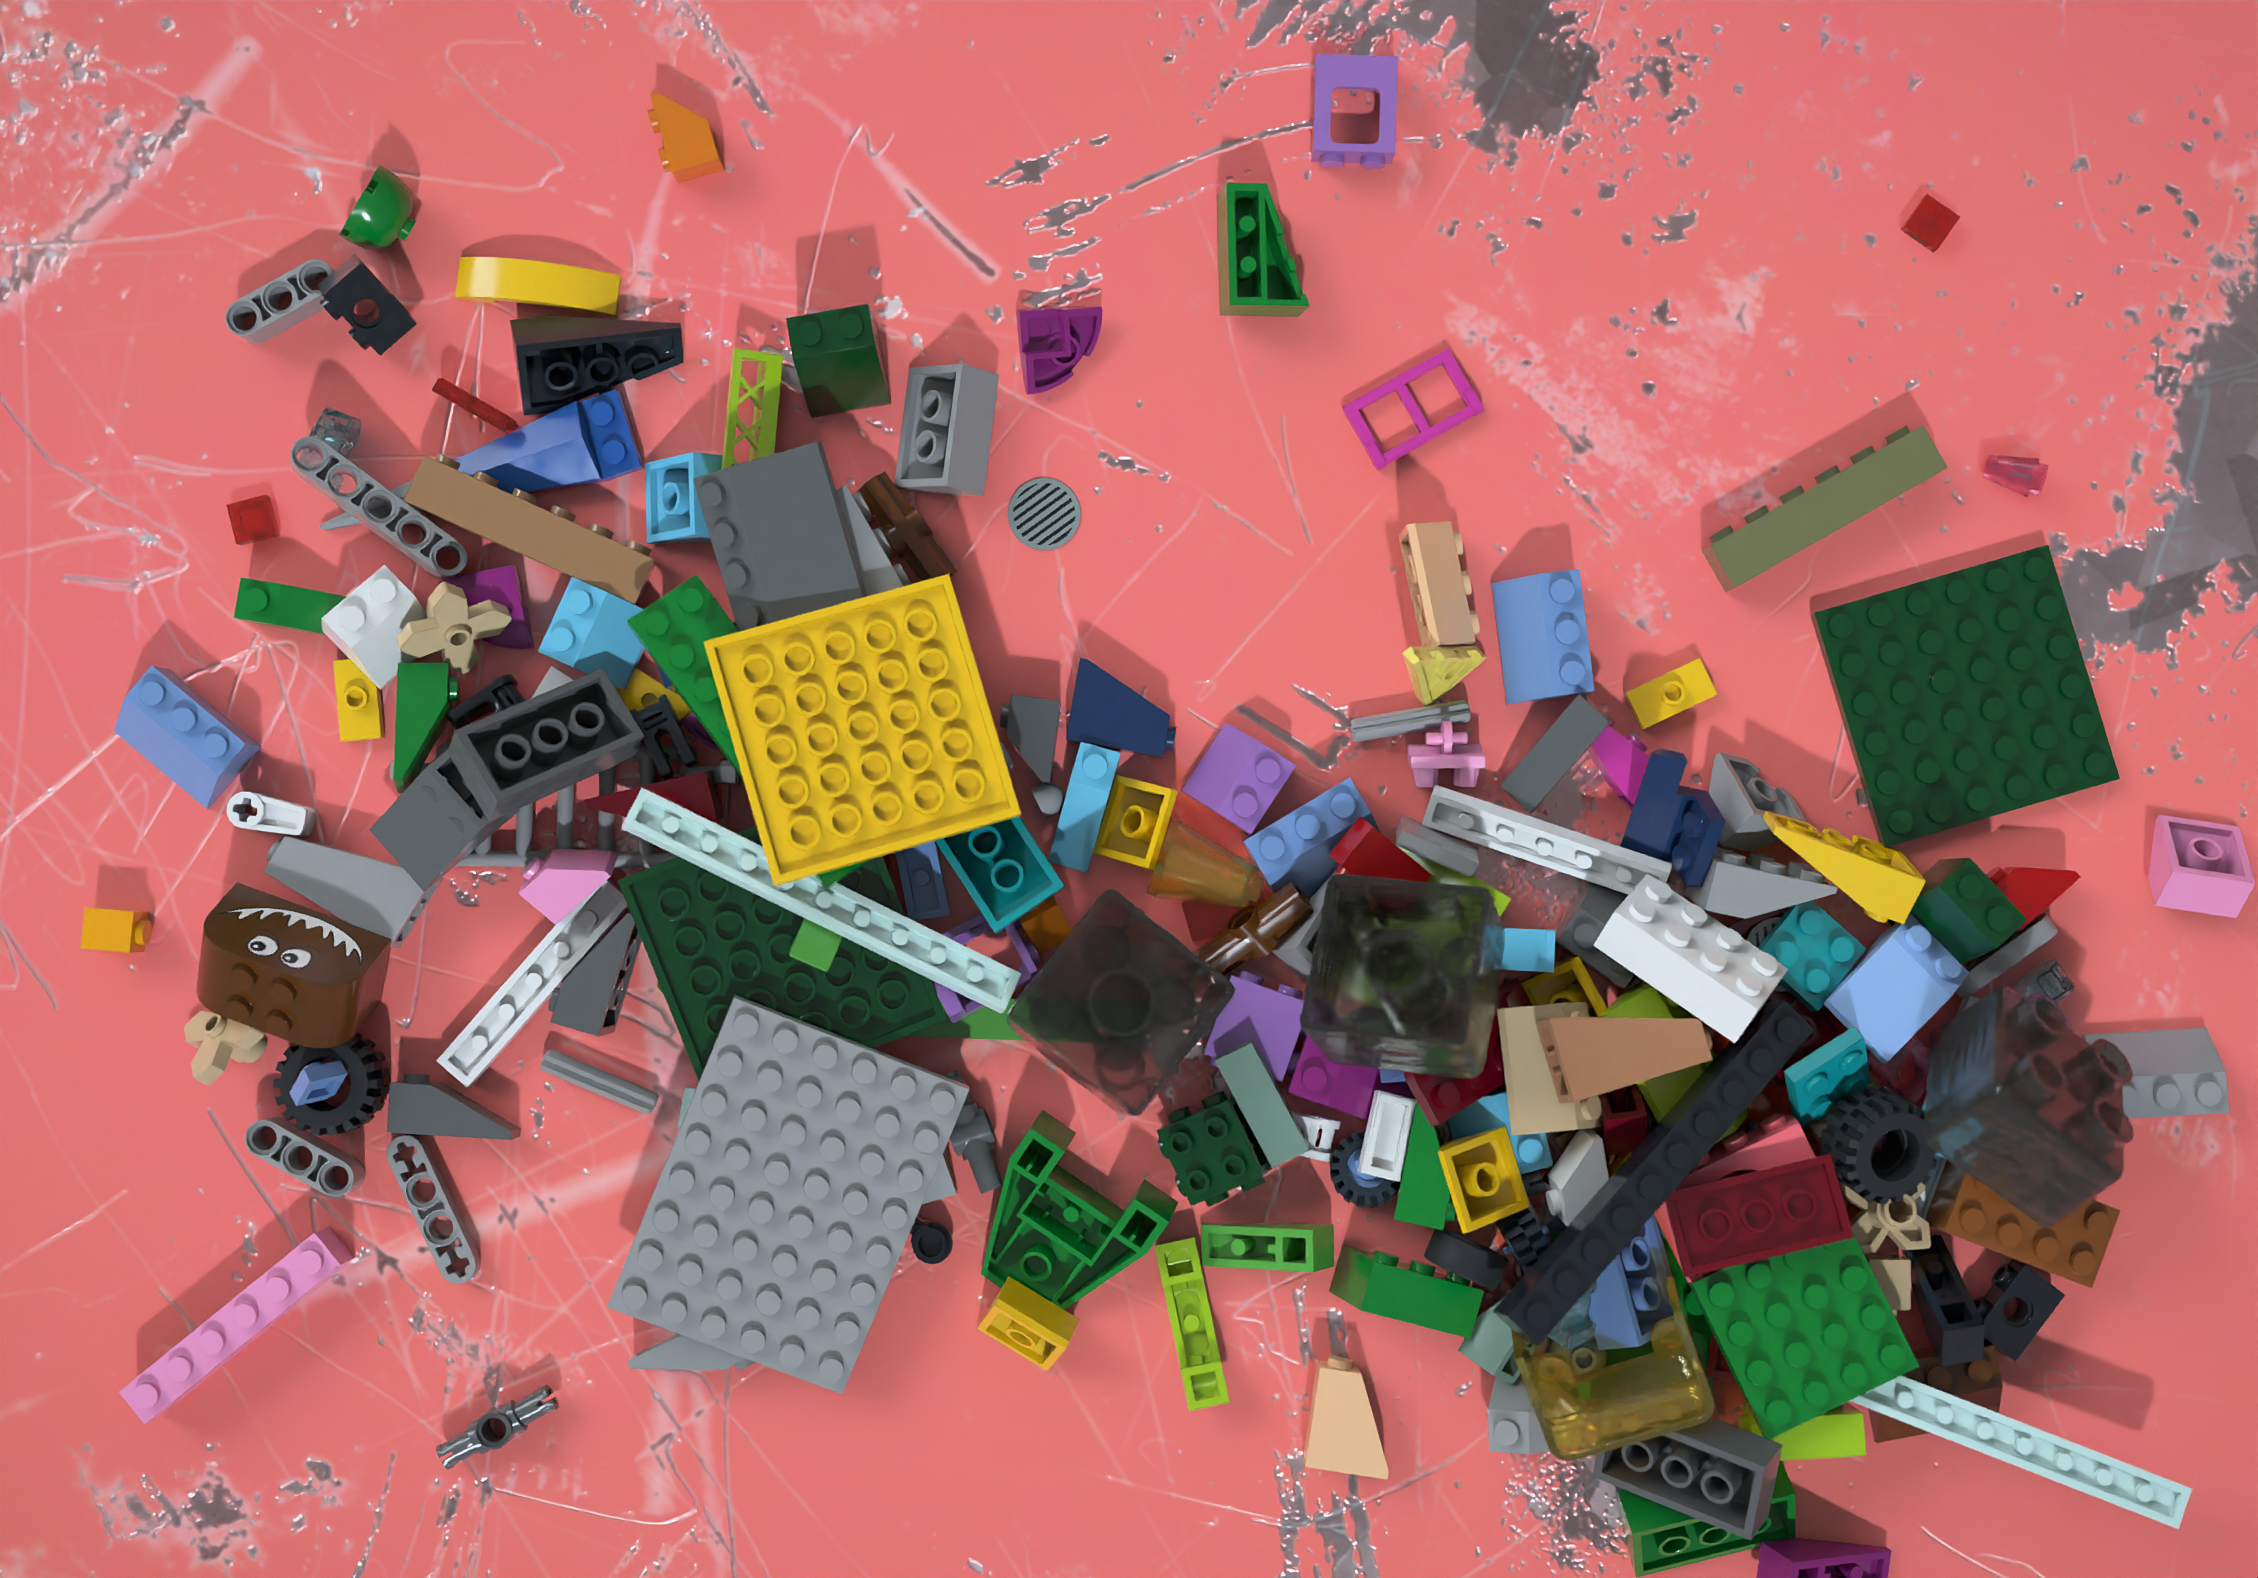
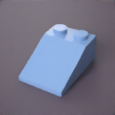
M1910 913L1904 924L1897 922L1878 936L1824 1002V1005L1848 1029L1854 1026L1864 1037L1866 1048L1882 1064H1885L1952 997L1969 975V972Z

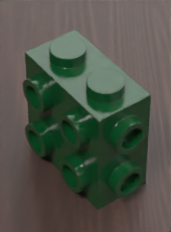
M1224 1090L1201 1100L1204 1107L1191 1112L1189 1106H1185L1166 1115L1168 1123L1156 1130L1159 1135V1148L1166 1159H1170L1176 1172V1185L1180 1193L1188 1198L1191 1206L1203 1201L1206 1202L1207 1207L1215 1205L1230 1197L1229 1190L1239 1186L1243 1192L1251 1190L1265 1182L1263 1176L1272 1169L1233 1094L1226 1097Z

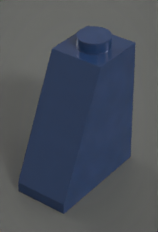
M1080 658L1066 741L1077 744L1084 742L1106 749L1163 758L1164 749L1173 751L1177 727L1169 725L1170 715L1091 661Z

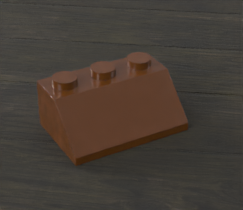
M1984 1340L1982 1360L1942 1367L1932 1346L1912 1350L1919 1367L1902 1376L1999 1413L2003 1385L1995 1345ZM1868 1408L1874 1441L1876 1443L1931 1433Z

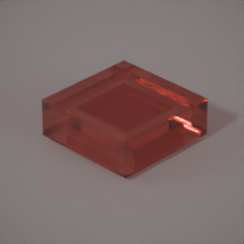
M1926 194L1900 230L1934 253L1952 230L1960 216L1929 194Z
M265 494L226 505L237 545L242 546L280 536L270 496Z

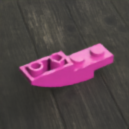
M1613 721L1587 751L1601 776L1613 792L1632 811L1644 776L1643 771L1646 769L1650 757L1645 754L1648 748L1640 740L1630 734L1623 737L1612 727L1615 722Z

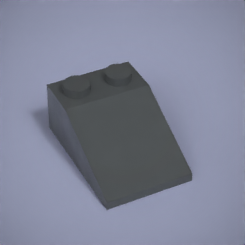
M627 913L565 978L561 988L555 987L548 1005V1011L553 1012L551 1023L595 1036L615 1032L642 943L631 913Z

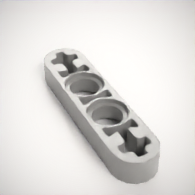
M406 1134L396 1137L387 1148V1159L441 1275L452 1284L466 1283L479 1272L481 1266L480 1256L425 1140L417 1134ZM403 1142L407 1147H416L417 1153L412 1156V1160L416 1168L425 1164L427 1171L414 1174L408 1179L406 1172L412 1171L414 1168L409 1159L401 1160L398 1153L404 1150ZM422 1178L432 1181L436 1188L434 1198L428 1202L418 1199L415 1194V1185ZM440 1215L448 1217L453 1223V1232L446 1239L437 1237L432 1230L434 1219ZM460 1239L462 1245H458L454 1249L460 1259L467 1257L470 1264L464 1268L466 1275H463L461 1270H452L451 1264L456 1261L452 1249L443 1253L441 1247Z

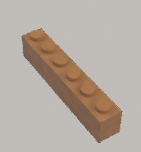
M437 453L435 460L425 455L423 456L403 501L570 577L595 586L636 606L638 605L657 563L655 559L649 557L651 549L632 540H629L626 546L613 541L611 538L614 532L592 522L588 529L573 523L576 515L553 505L550 512L535 505L538 498L517 488H514L512 495L497 488L499 480L482 472L476 471L474 477L458 471L461 463Z

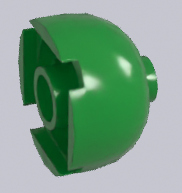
M379 165L345 222L339 236L357 246L371 250L387 248L397 237L405 241L417 221L410 217L414 201L412 192L406 183L393 172Z

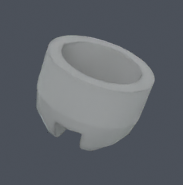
M1043 783L1031 789L1045 818L1057 813L1063 807L1064 793L1058 785Z

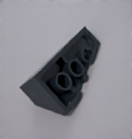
M542 316L510 320L524 416L554 412L593 394L599 393L601 395L612 391L613 386L632 378L639 381L684 363L680 323L567 316Z

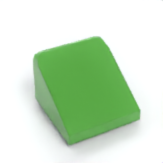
M804 918L790 948L789 956L828 972L843 936Z

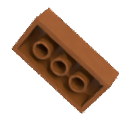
M1972 1153L1966 1168L1946 1160L1925 1221L1933 1228L2092 1288L2121 1210Z

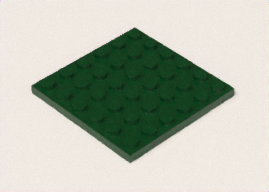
M2048 545L1810 614L1878 840L1885 848L2120 779Z
M757 825L736 833L762 846ZM679 856L618 880L698 1081L702 1076L734 995L873 1049L947 1019L931 979L845 937L841 939L828 972L789 956L790 948L804 917ZM882 856L870 859L838 882V884L906 917Z

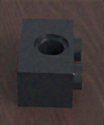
M355 254L317 285L324 297L319 301L320 304L336 321L343 317L353 327L348 333L364 350L371 346L381 356L417 324L411 313ZM365 299L374 301V308L369 314L357 315L354 313L355 305L359 301Z
M2012 1259L2009 1264L2005 1263L1997 1269L1991 1280L1993 1283L1984 1297H1978L1974 1303L1985 1324L1984 1340L1995 1345V1349L2002 1355L2017 1361L2064 1298L2065 1294L2027 1265ZM2015 1297L2017 1300V1310L2012 1316L2005 1317L2004 1305L2007 1300Z

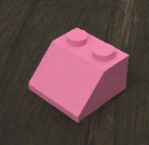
M2158 815L2155 822L2148 873L2155 906L2237 918L2255 885L2240 827Z

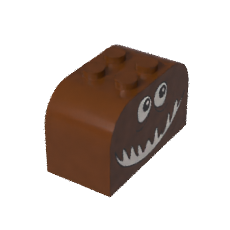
M237 882L212 909L204 921L196 985L197 997L208 1010L215 1014L290 1042L311 1048L339 1046L356 1035L381 1002L391 939Z

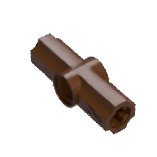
M885 471L864 483L858 491L869 508L872 516L874 515L882 526L880 528L896 553L900 558H905L921 581L949 574L951 577L957 572L942 548L932 538L934 534L916 508L913 505L909 506Z
M1291 881L1258 906L1247 905L1238 910L1229 919L1225 930L1193 952L1194 959L1207 978L1216 983L1250 957L1252 960H1257L1268 955L1278 945L1280 936L1313 913V907L1302 890Z

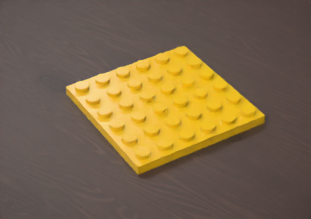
M949 574L704 641L774 887L1021 815Z

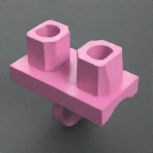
M1451 721L1441 722L1440 733H1426V744H1407V758L1413 770L1416 787H1434L1435 784L1438 785V768H1453L1452 781L1454 786L1475 787L1479 768H1485V754H1482L1481 744H1467V732H1452Z

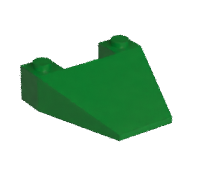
M1042 1110L1009 1159L981 1275L1002 1288L1007 1278L1011 1277L1065 1310L1147 1254L1170 1222L1178 1202L1144 1179L1124 1209L1112 1203L1057 1165L1076 1132Z

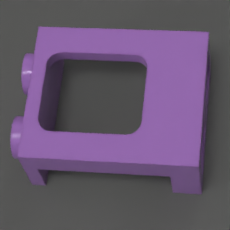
M1316 54L1313 73L1315 86L1311 162H1320V165L1326 168L1343 167L1344 163H1361L1360 166L1365 169H1381L1385 167V164L1392 163L1395 155L1398 56ZM1334 90H1374L1379 94V139L1376 143L1350 144L1332 141L1330 137L1331 95Z
M980 914L942 935L964 945L993 929L984 915ZM1019 919L1004 928L1022 959L1021 967L1015 970L1021 973V976L1014 991L1039 978L1040 975L1036 966L1042 963L1032 942L1023 944L1017 933V930L1023 928ZM932 980L936 993L952 1023L985 1007Z

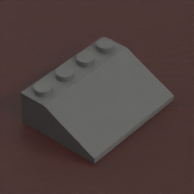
M821 441L727 467L693 479L739 632L867 597Z

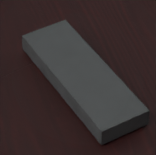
M1583 693L1579 694L1500 786L1529 813L1534 812L1613 720Z

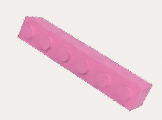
M330 1227L313 1233L120 1390L119 1393L144 1424L162 1416L355 1258Z

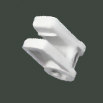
M237 793L229 800L227 805L229 820L235 826L244 829L309 836L315 823L316 812L313 808L262 793ZM246 805L257 808L256 816L245 813Z
M1292 1112L1309 1144V1151L1300 1156L1333 1162L1331 1148L1335 1129L1340 1130L1341 1121L1314 1114ZM1322 1129L1320 1144L1317 1147L1315 1144L1318 1130Z

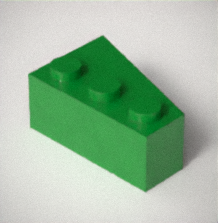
M1226 183L1217 194L1220 316L1299 317L1310 304L1306 294L1302 292L1295 272L1297 268L1293 257L1290 258L1282 236L1284 231L1267 183Z
M1345 1244L1342 1245L1329 1292L1361 1311L1469 1339L1471 1338L1484 1290L1471 1284V1281L1450 1271H1447V1275L1435 1272L1436 1267L1421 1261L1412 1260L1411 1264L1399 1261L1398 1256L1387 1252L1375 1250V1253H1371Z

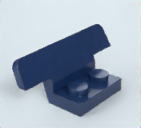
M1657 749L1650 755L1620 847L1662 861H1672L1673 867L1680 874L1686 887H1702L1726 821L1708 791L1679 785L1688 761L1684 753Z

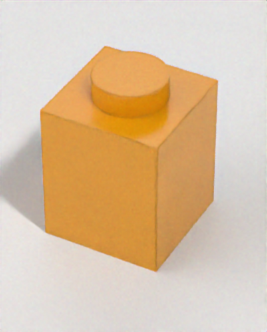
M84 907L80 949L126 953L144 952L145 945L149 943L152 934V925L148 920L149 911Z

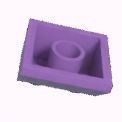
M1225 723L1181 791L1249 836L1296 765L1262 742Z

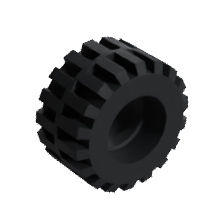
M356 1033L352 1039L335 1047L311 1048L299 1044L288 1047L283 1053L287 1057L286 1060L279 1061L275 1069L281 1072V1078L273 1079V1088H280L281 1096L275 1097L278 1106L285 1104L287 1110L282 1113L287 1120H297L295 1127L301 1131L310 1129L312 1135L318 1136L325 1134L331 1136L360 1128V1125L369 1123L375 1118L373 1113L380 1111L386 1103L381 1100L382 1096L389 1094L390 1085L384 1084V1078L390 1077L389 1068H382L381 1062L386 1058L382 1051L375 1052L373 1050L376 1044L372 1040L361 1039L362 1034ZM326 1058L341 1060L351 1079V1089L344 1103L336 1107L321 1100L296 1106L289 1092L301 1070L312 1063L322 1062Z
M1866 1087L1863 1094L1856 1090L1849 1094L1847 1102L1841 1099L1835 1105L1838 1110L1834 1115L1828 1114L1825 1120L1829 1123L1828 1127L1821 1130L1820 1139L1825 1141V1144L1820 1146V1155L1831 1154L1839 1182L1864 1199L1874 1200L1878 1204H1887L1889 1199L1894 1203L1903 1201L1904 1194L1907 1193L1912 1196L1918 1192L1917 1186L1920 1183L1926 1184L1930 1178L1927 1176L1930 1168L1935 1169L1938 1160L1934 1159V1155L1940 1152V1143L1934 1140L1939 1136L1937 1127L1931 1124L1933 1119L1928 1113L1900 1095L1882 1087L1879 1090L1874 1087ZM1888 1132L1884 1147L1877 1155L1871 1158L1876 1142Z

